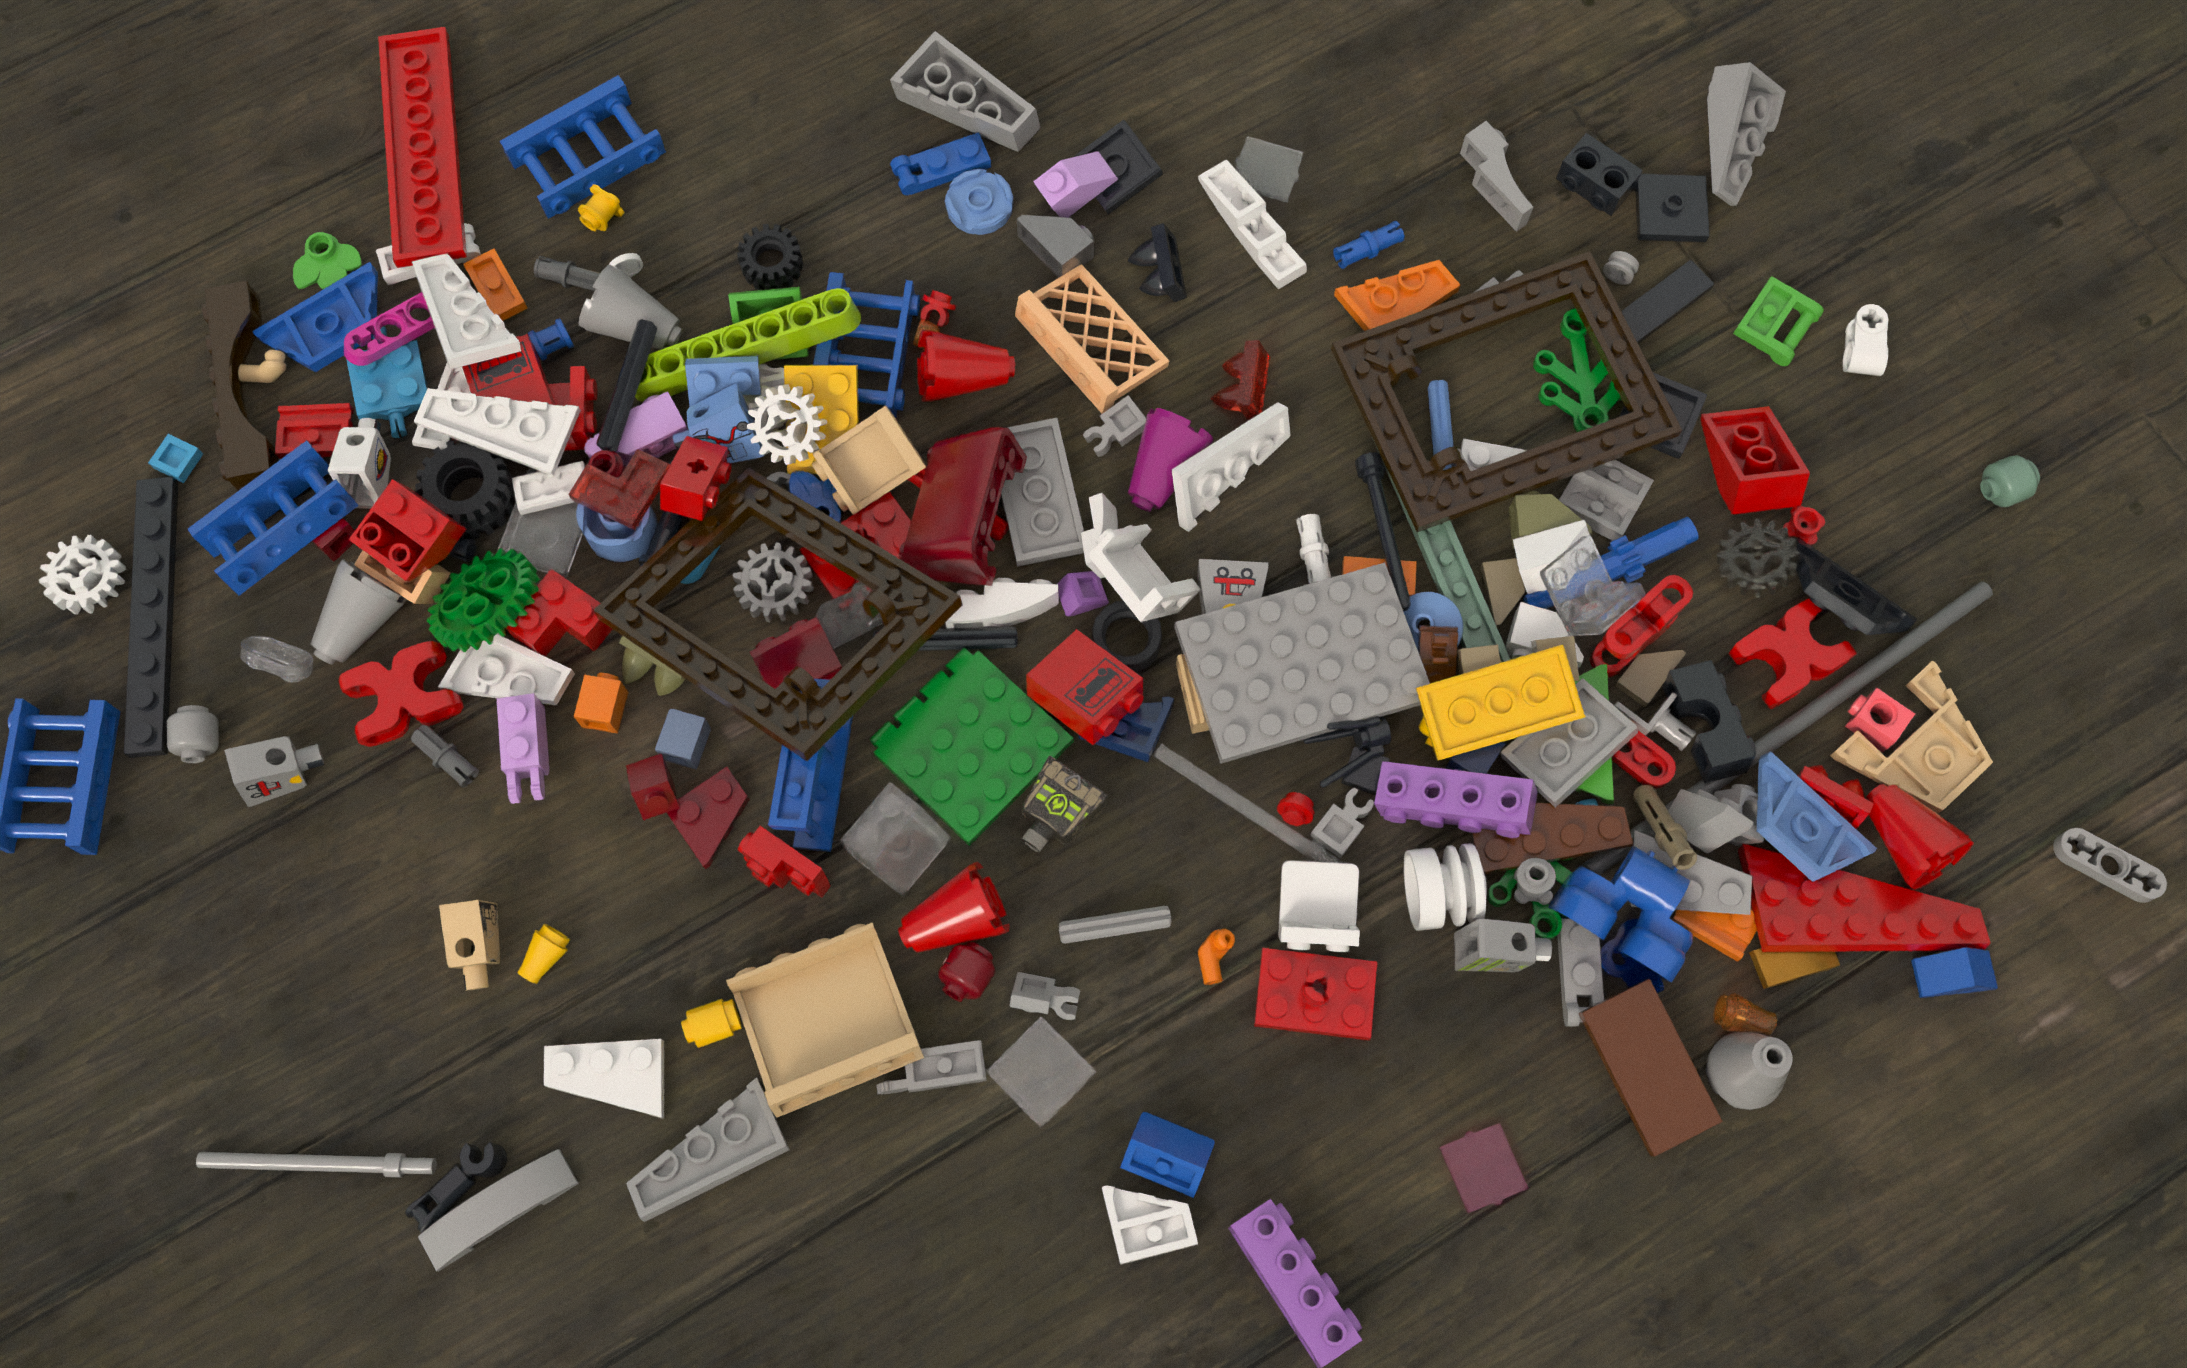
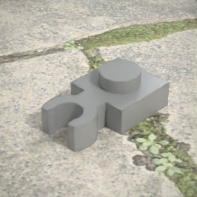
M1128 395L1100 415L1104 425L1089 428L1083 436L1087 443L1095 438H1102L1101 443L1093 449L1096 455L1100 457L1110 450L1113 441L1117 440L1121 447H1123L1142 433L1146 418Z
M1356 788L1351 789L1347 793L1344 800V809L1342 810L1333 804L1310 835L1339 858L1344 855L1364 828V825L1356 819L1366 817L1374 805V801L1370 799L1366 806L1362 808L1356 807L1353 804V798H1355L1358 792Z

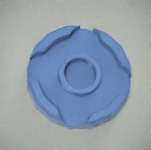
M984 169L965 171L954 178L949 185V190L945 197L948 217L957 228L966 233L983 235L995 232L1004 226L1012 215L1014 202L1010 185L997 173L995 175L987 173Z

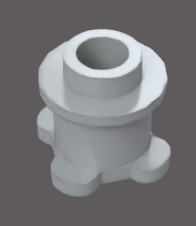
M1530 858L1521 863L1514 874V879L1517 881V890L1514 893V897L1517 902L1525 904L1528 901H1536L1546 905L1552 901L1553 893L1550 890L1555 883L1556 875L1550 863L1540 858Z

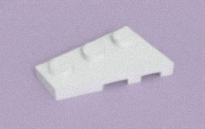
M497 634L494 636L491 645L483 641L479 650H475L472 646L466 652L460 650L438 688L440 690H452L458 694L491 698H504L534 693L542 704L557 705L575 673L572 669Z
M662 1039L544 1046V1086L664 1119V1041Z

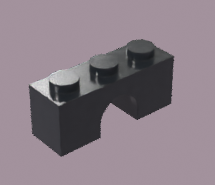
M1712 660L1670 670L1664 683L1663 691L1666 697L1672 692L1677 694V697L1670 704L1675 718L1699 717L1705 720L1712 729L1709 732L1698 734L1690 751L1704 783L1747 773L1756 756V747L1751 736H1746L1743 730L1741 714L1737 705L1731 704L1726 693L1727 686L1723 674L1716 671Z

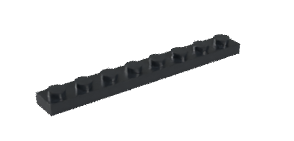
M173 477L142 479L136 482L124 754L129 758L168 755L167 720L169 718L178 505V482Z

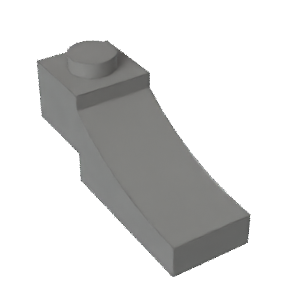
M1485 121L1465 135L1460 154L1476 170L1472 185L1517 232L1527 225L1533 206L1522 194L1510 173L1505 159L1509 144L1506 142L1504 135Z

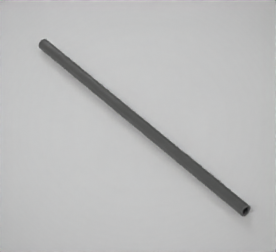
M1983 581L1979 582L1754 742L1756 756L1750 768L1759 762L1761 756L1770 751L1774 752L1993 595L1991 587ZM1740 775L1709 783H1704L1703 779H1701L1686 791L1696 794L1698 789H1701L1713 795L1715 791H1719ZM1673 799L1665 805V807L1668 810L1670 809L1675 799ZM1645 819L1630 830L1633 841L1631 847L1597 853L1582 865L1601 875L1628 855L1634 846V830L1654 837L1656 834Z

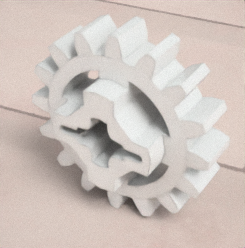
M789 384L779 385L778 391L775 387L766 389L767 398L759 396L754 399L759 409L748 411V414L755 418V422L748 424L747 429L755 430L757 434L751 439V442H761L763 445L759 451L761 455L772 452L771 462L774 463L781 461L782 458H784L786 465L795 463L796 458L799 461L809 459L808 452L814 453L819 450L815 440H823L826 437L824 433L819 431V426L827 424V420L818 418V413L824 409L823 406L814 407L811 403L815 395L812 393L802 396L803 387L801 386L793 387L790 390ZM786 400L795 403V404L798 405L801 409L798 410V409L793 408L792 405H791V403H790V402H786ZM796 418L795 421L790 423L791 425L787 427V430L783 429L778 431V429L784 426L783 424L788 421L787 419L790 420ZM773 439L781 441L784 447L777 444Z
M87 535L83 542L77 536H72V545L67 546L63 542H59L58 547L60 551L57 554L53 552L46 554L52 561L50 564L41 565L40 569L47 573V576L39 579V583L47 588L43 592L44 595L62 610L67 608L73 614H78L82 607L90 614L93 613L94 604L96 603L105 608L108 606L105 599L108 595L112 597L119 595L114 590L115 585L125 583V580L118 575V573L126 570V566L119 561L122 556L103 539L98 541L92 535ZM90 555L100 556L102 560H97L95 557L90 558ZM67 588L71 592L75 591V595L67 594L63 589Z

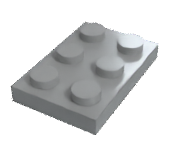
M1583 678L1575 685L1585 718L1517 737L1501 751V758L1524 779H1533L1537 791L1555 808L1638 733V727Z

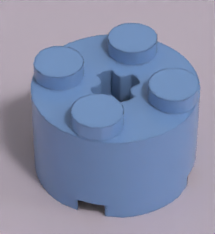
M610 478L595 484L594 489L581 497L576 511L578 526L590 547L597 556L609 561L626 562L640 558L641 555L646 554L658 525L656 514L648 498L642 490L629 480Z

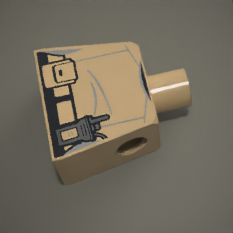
M473 900L439 905L448 967L463 969L465 991L488 988L487 965L500 963L497 903ZM474 944V945H475V951H474V953L472 954V953H471V947H472V945Z

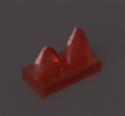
M1259 340L1245 341L1244 352L1232 356L1222 365V368L1230 376L1240 379V383L1227 386L1211 397V400L1222 408L1242 411L1247 420H1251L1263 411L1270 356Z

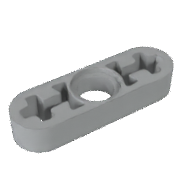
M2069 829L2060 834L2054 841V853L2061 862L2140 903L2150 902L2162 896L2166 891V878L2158 868L2084 829ZM2073 839L2078 842L2077 848L2081 850L2076 854L2071 852L2072 845L2068 843ZM2096 850V853H2094L2093 855L2088 854L2089 852ZM2103 856H2110L2116 860L2119 867L2116 875H2110L2103 870L2101 866ZM2127 875L2132 877L2126 881L2123 880ZM2143 877L2148 878L2147 885L2152 889L2144 891L2142 889L2143 883L2139 879Z

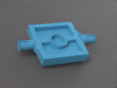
M383 326L380 331L387 336V329ZM417 340L410 341L365 366H357L347 360L359 420L362 418L389 420L391 436L394 438H400L399 432L402 437L407 435L404 417L419 410L428 389Z

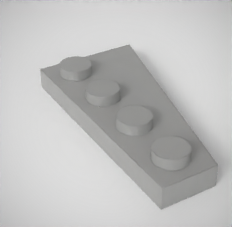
M757 1077L734 1100L729 1099L717 1109L718 1113L700 1127L697 1125L685 1135L686 1139L671 1151L666 1150L626 1183L639 1218L643 1222L790 1150L777 1119L768 1105L761 1082Z

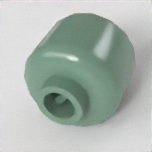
M2019 455L2009 456L1989 464L1984 469L1980 489L1983 496L1987 500H1991L1995 505L2010 507L2031 498L2036 493L2040 474L2032 461L2026 460Z

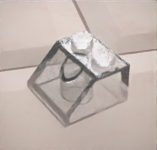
M891 782L887 784L841 838L845 851L902 896L905 895L951 840V837L918 803Z

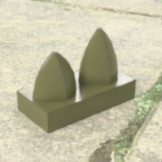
M622 636L619 643L626 647L622 661V675L625 684L632 683L641 678L654 663L656 664L654 681L659 696L669 694L681 686L685 680L684 677Z

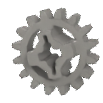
M776 542L773 550H768L765 543L761 544V553L759 554L750 549L748 551L750 560L748 562L744 560L738 561L742 572L733 573L735 583L739 584L733 587L736 597H741L739 600L743 609L751 607L750 613L754 618L763 612L766 622L772 620L773 614H778L781 621H785V612L788 610L797 615L799 611L796 605L799 602L802 604H808L809 602L804 592H811L814 588L812 582L808 580L813 575L811 568L805 567L807 562L804 555L796 557L795 548L792 546L786 552H783L781 544ZM784 564L790 566L797 576L793 575L792 572L785 571ZM773 583V586L769 589L768 584ZM750 589H753L756 593H761L762 601L757 599L750 592Z

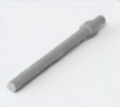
M199 1152L196 1158L198 1168L383 1173L385 1177L402 1178L404 1174H435L437 1167L435 1158H408L404 1153H387L385 1157Z

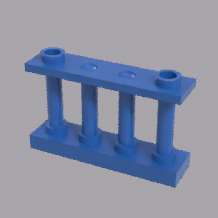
M619 75L500 141L514 169L526 164L544 192L538 195L537 198L548 219L556 214L566 212L572 205L592 195L590 187L593 184L598 185L602 189L639 167L653 163L659 156L666 153L657 129L645 135L626 109L632 102L626 85ZM611 115L616 116L633 141L616 152L597 126V123ZM583 131L587 133L604 158L588 168H585L567 141ZM552 148L557 149L574 174L557 185L537 158Z
M830 272L826 291L836 288L844 289L849 293L856 306L901 311L898 328L859 324L854 331L817 344L813 365H858V370L891 373L888 391L858 388V402L888 406L896 418L897 410L903 411L905 390L901 389L912 317L919 315L920 295H915L913 281L906 280L903 297L854 292L850 287H846L844 273ZM846 336L896 342L893 359L841 354V351L837 350L839 339L844 340Z
M307 440L188 528L192 537L214 558L221 553L226 562L214 571L238 596L359 506L336 479L329 485L325 482L323 476L329 473V465ZM311 486L316 494L298 507L293 499ZM281 509L286 517L270 529H267L263 521ZM251 531L256 539L238 552L233 544Z
M815 679L818 687L821 689L830 681ZM853 716L808 761H805L782 745L768 826L775 830L795 831L794 849L831 852Z
M15 698L13 711L10 712L8 717L9 736L0 780V850L6 853H15L17 838L65 839V846L82 855H97L121 711L105 700H90L88 712L84 716L39 715L40 709L24 699ZM36 730H83L82 748L78 751L33 750ZM30 765L78 767L76 784L72 787H26ZM23 802H71L72 804L70 819L66 824L20 823Z

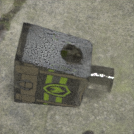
M1049 756L1023 805V817L1032 825L1021 840L1036 852H1040L1051 837L1060 844L1067 846L1108 806V795L1052 756Z

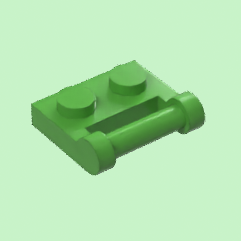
M1771 276L1733 334L1770 355L1776 364L1788 366L1795 356L1794 350L1811 324L1820 319L1824 310L1819 303ZM1793 308L1799 311L1800 317L1781 343L1773 337Z

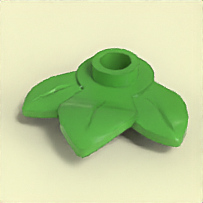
M324 232L314 233L306 240L305 254L294 264V283L298 289H304L318 283L319 287L323 290L347 276V271L361 267V256L355 247L348 244H340L330 234ZM328 248L325 252L320 253L321 250Z

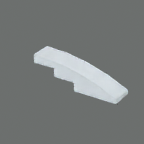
M1227 160L1198 176L1202 187L1232 232L1278 289L1307 272L1306 263L1286 242L1285 231L1266 212V202Z

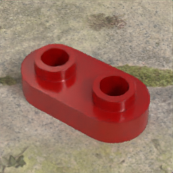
M1640 731L1626 743L1629 746V752L1625 753L1618 750L1612 756V761L1642 785H1651L1654 789L1664 787L1675 775L1676 765L1671 755ZM1648 766L1657 767L1659 776L1651 775L1648 772Z

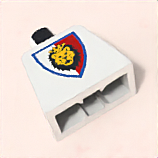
M362 418L359 420L358 427H344L340 430L328 467V472L333 481L336 479L358 503L359 506L356 508L371 509L388 486L391 456L380 435L381 424L372 418Z

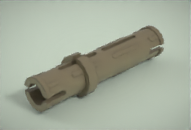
M1642 785L1638 787L1633 793V800L1656 834L1655 841L1662 851L1667 852L1676 869L1686 870L1691 868L1697 861V854L1687 842V833L1683 826L1675 823L1653 786Z

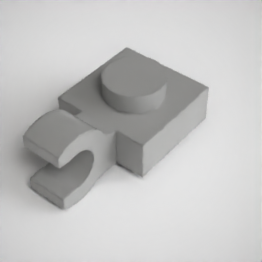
M1018 972L1011 995L1010 1007L1048 1014L1050 1007L1055 1010L1059 1017L1066 1020H1074L1078 1006L1069 1005L1065 1002L1078 1003L1080 990L1075 987L1054 986L1055 979Z

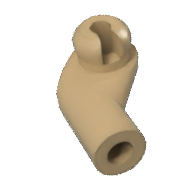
M268 350L265 353V361L260 365L241 364L238 370L239 380L241 382L257 383L275 382L286 370L287 365L284 363L285 354L279 350Z

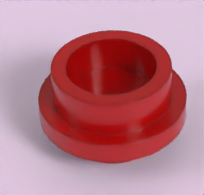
M1297 792L1287 793L1277 806V811L1282 816V819L1294 826H1301L1302 824L1312 822L1315 815L1313 801L1306 795Z

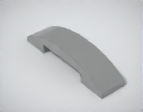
M557 1149L514 1171L469 1198L432 1224L418 1238L435 1270L439 1272L474 1250L473 1246L538 1205H546L578 1185L579 1182L561 1150Z

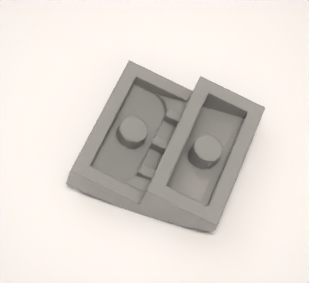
M1613 460L1573 475L1559 501L1582 520H1585L1593 531L1614 541L1623 536L1654 480L1617 460Z

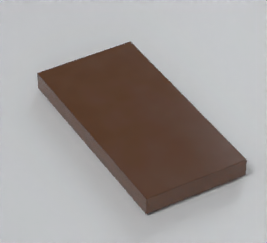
M1645 979L1578 1013L1650 1156L1655 1157L1723 1122L1650 979Z

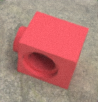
M1876 688L1867 697L1860 694L1847 711L1853 716L1845 727L1853 733L1858 730L1883 753L1898 740L1915 713ZM1870 712L1878 714L1883 724L1876 723L1872 719Z

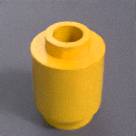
M719 999L686 1011L687 1019L681 1021L687 1042L695 1041L698 1048L734 1036V1031L742 1029L741 1020L733 999L725 1002L723 999Z

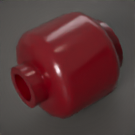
M974 942L954 946L938 971L939 979L945 985L942 989L943 992L959 1002H962L964 998L971 1000L980 998L995 975L996 969L992 963V954Z

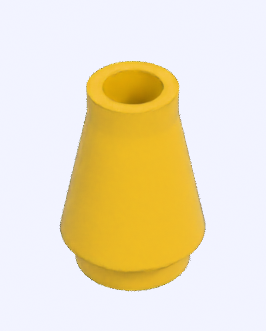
M543 924L539 931L535 930L523 963L517 973L528 981L538 984L541 977L568 951L566 946L570 939L557 929Z

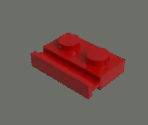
M350 403L278 406L280 417L279 421H277L275 454L279 459H282L307 440L321 457H332L340 430L344 427H353L352 414H354V408Z

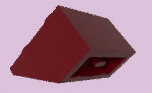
M817 617L811 620L804 619L796 622L789 628L788 632L777 638L768 637L763 639L755 646L754 650L750 651V655L762 680L774 689L784 681V678L796 666L806 670L814 679L831 680L842 669Z

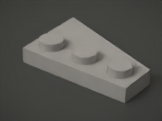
M1634 830V846L1645 853H1648L1650 850L1654 851L1655 859L1670 868L1673 866L1671 858L1667 852L1662 851L1658 847L1654 837ZM1697 855V861L1691 868L1677 871L1688 878L1690 883L1675 910L1751 914L1752 875Z

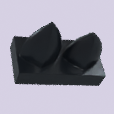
M1164 223L1151 227L1153 237L1137 247L1129 257L1128 262L1138 266L1158 265V268L1145 278L1139 289L1149 295H1168L1174 302L1187 298L1176 237Z

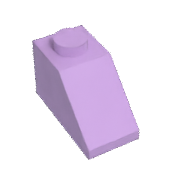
M1097 151L1061 160L1033 182L1059 217L1068 218L1117 181L1118 178Z

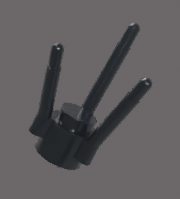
M1375 716L1357 721L1330 722L1327 724V728L1336 731L1303 739L1305 744L1353 736L1358 748L1368 750L1320 782V786L1325 788L1371 758L1383 755V746L1391 742V731L1383 716Z

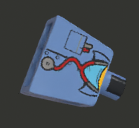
M737 383L688 408L687 424L689 430L673 435V442L677 452L685 437L689 436L728 447L727 463L764 456L759 453L763 446L761 442H751V439L757 434L755 430L747 429V425L754 423L755 420L748 414L750 409Z

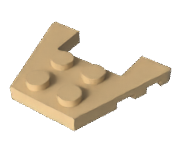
M1931 661L1905 685L1933 712V715L1887 758L1858 730L1830 756L1879 784H1885L1887 787L1892 784L1897 785L1938 814L1978 778L1993 761L1969 720L1965 721L1955 704L1957 698L1952 689H1947L1939 676V673H1941L1940 668L1934 661Z

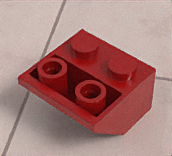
M392 479L349 538V541L403 580L410 582L444 560L466 528L411 488Z

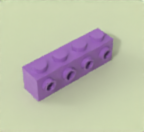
M1382 761L1374 805L1380 815L1384 816L1385 820L1394 823H1405L1406 819L1419 820L1421 824L1432 828H1442L1444 824L1457 825L1460 830L1479 833L1481 829L1496 830L1498 835L1517 838L1520 834L1531 835L1538 791L1533 779Z
M1270 1199L1233 1223L1228 1229L1317 1368H1322L1362 1341L1357 1333L1362 1327L1354 1313L1349 1308L1343 1311L1335 1299L1339 1291L1329 1275L1325 1272L1320 1276L1312 1263L1316 1256L1304 1238L1296 1239L1289 1228L1294 1222L1281 1203L1275 1206Z

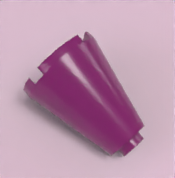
M1150 408L1146 417L1128 494L1133 497L1131 503L1147 512H1151L1152 508L1160 509L1174 492L1172 469L1213 444V437L1203 428H1200L1199 432L1196 433L1189 426L1191 421L1161 408H1156L1155 411Z

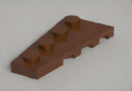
M1536 803L1531 835L1520 834L1517 838H1509L1498 835L1496 830L1481 829L1479 833H1471L1484 874L1519 868L1522 862L1530 858H1540L1547 862L1631 847L1633 845L1625 808L1617 806L1559 804L1555 808L1551 803Z

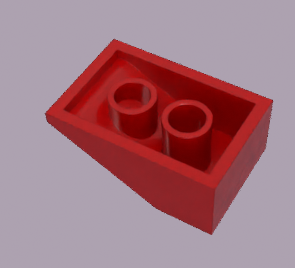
M1769 406L1701 414L1700 421L1718 490L1731 514L1801 506L1810 472Z

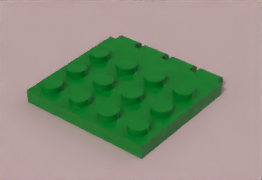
M962 648L945 665L948 671L953 674L950 678L940 670L919 690L921 695L927 700L925 703L916 696H913L893 715V718L901 726L897 729L887 721L869 740L877 748L873 752L874 756L970 846L1044 772L1043 769L1046 763L1051 765L1074 742V738L980 651L972 655L967 649Z

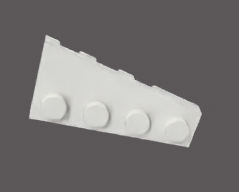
M448 254L412 261L417 280L450 369L521 352L519 340L514 334H510L507 331L501 318L489 309L486 300L471 287L469 279Z
M428 388L414 422L421 427L554 476L581 409L579 406L572 405L559 406L539 401L525 402L505 397H483L472 393Z
M1277 402L1172 469L1178 521L1181 528L1188 532L1198 524L1195 518L1205 509L1211 512L1220 503L1218 497L1230 485L1236 488L1245 479L1244 476L1251 465L1256 464L1259 466L1290 437L1288 407Z

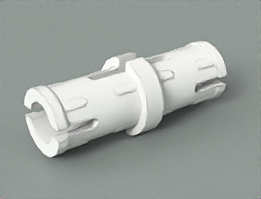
M1303 515L1296 522L1302 545L1300 556L1302 560H1305L1308 581L1311 584L1331 578L1327 562L1329 548L1324 543L1319 515Z

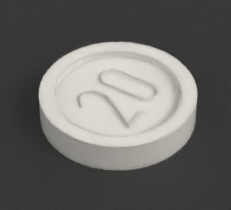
M635 253L620 255L609 264L619 268L629 278L638 274L643 268L640 256Z

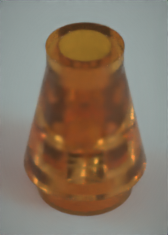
M1736 993L1721 995L1714 1009V1022L1721 1025L1725 1031L1754 1032L1771 1035L1776 1027L1777 1016L1774 1012L1767 1011Z

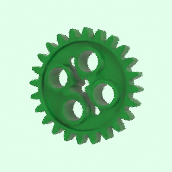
M500 548L494 555L491 551H487L484 559L481 560L478 556H475L473 564L469 567L463 563L461 565V573H451L450 578L452 581L449 584L440 585L443 593L433 596L432 599L437 604L428 608L432 615L427 619V622L431 625L429 631L445 648L448 646L452 651H456L459 648L462 652H466L472 646L475 650H479L483 641L491 645L495 635L506 636V627H516L518 625L515 621L517 616H526L528 614L524 607L535 602L530 595L539 591L535 583L540 578L535 574L537 569L521 552L517 554L514 549H510L506 553L503 548Z

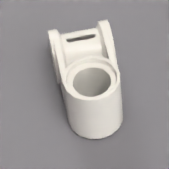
M1868 304L1861 307L1856 313L1855 319L1851 320L1847 325L1843 355L1844 372L1875 376L1883 375L1888 361V315L1880 306Z

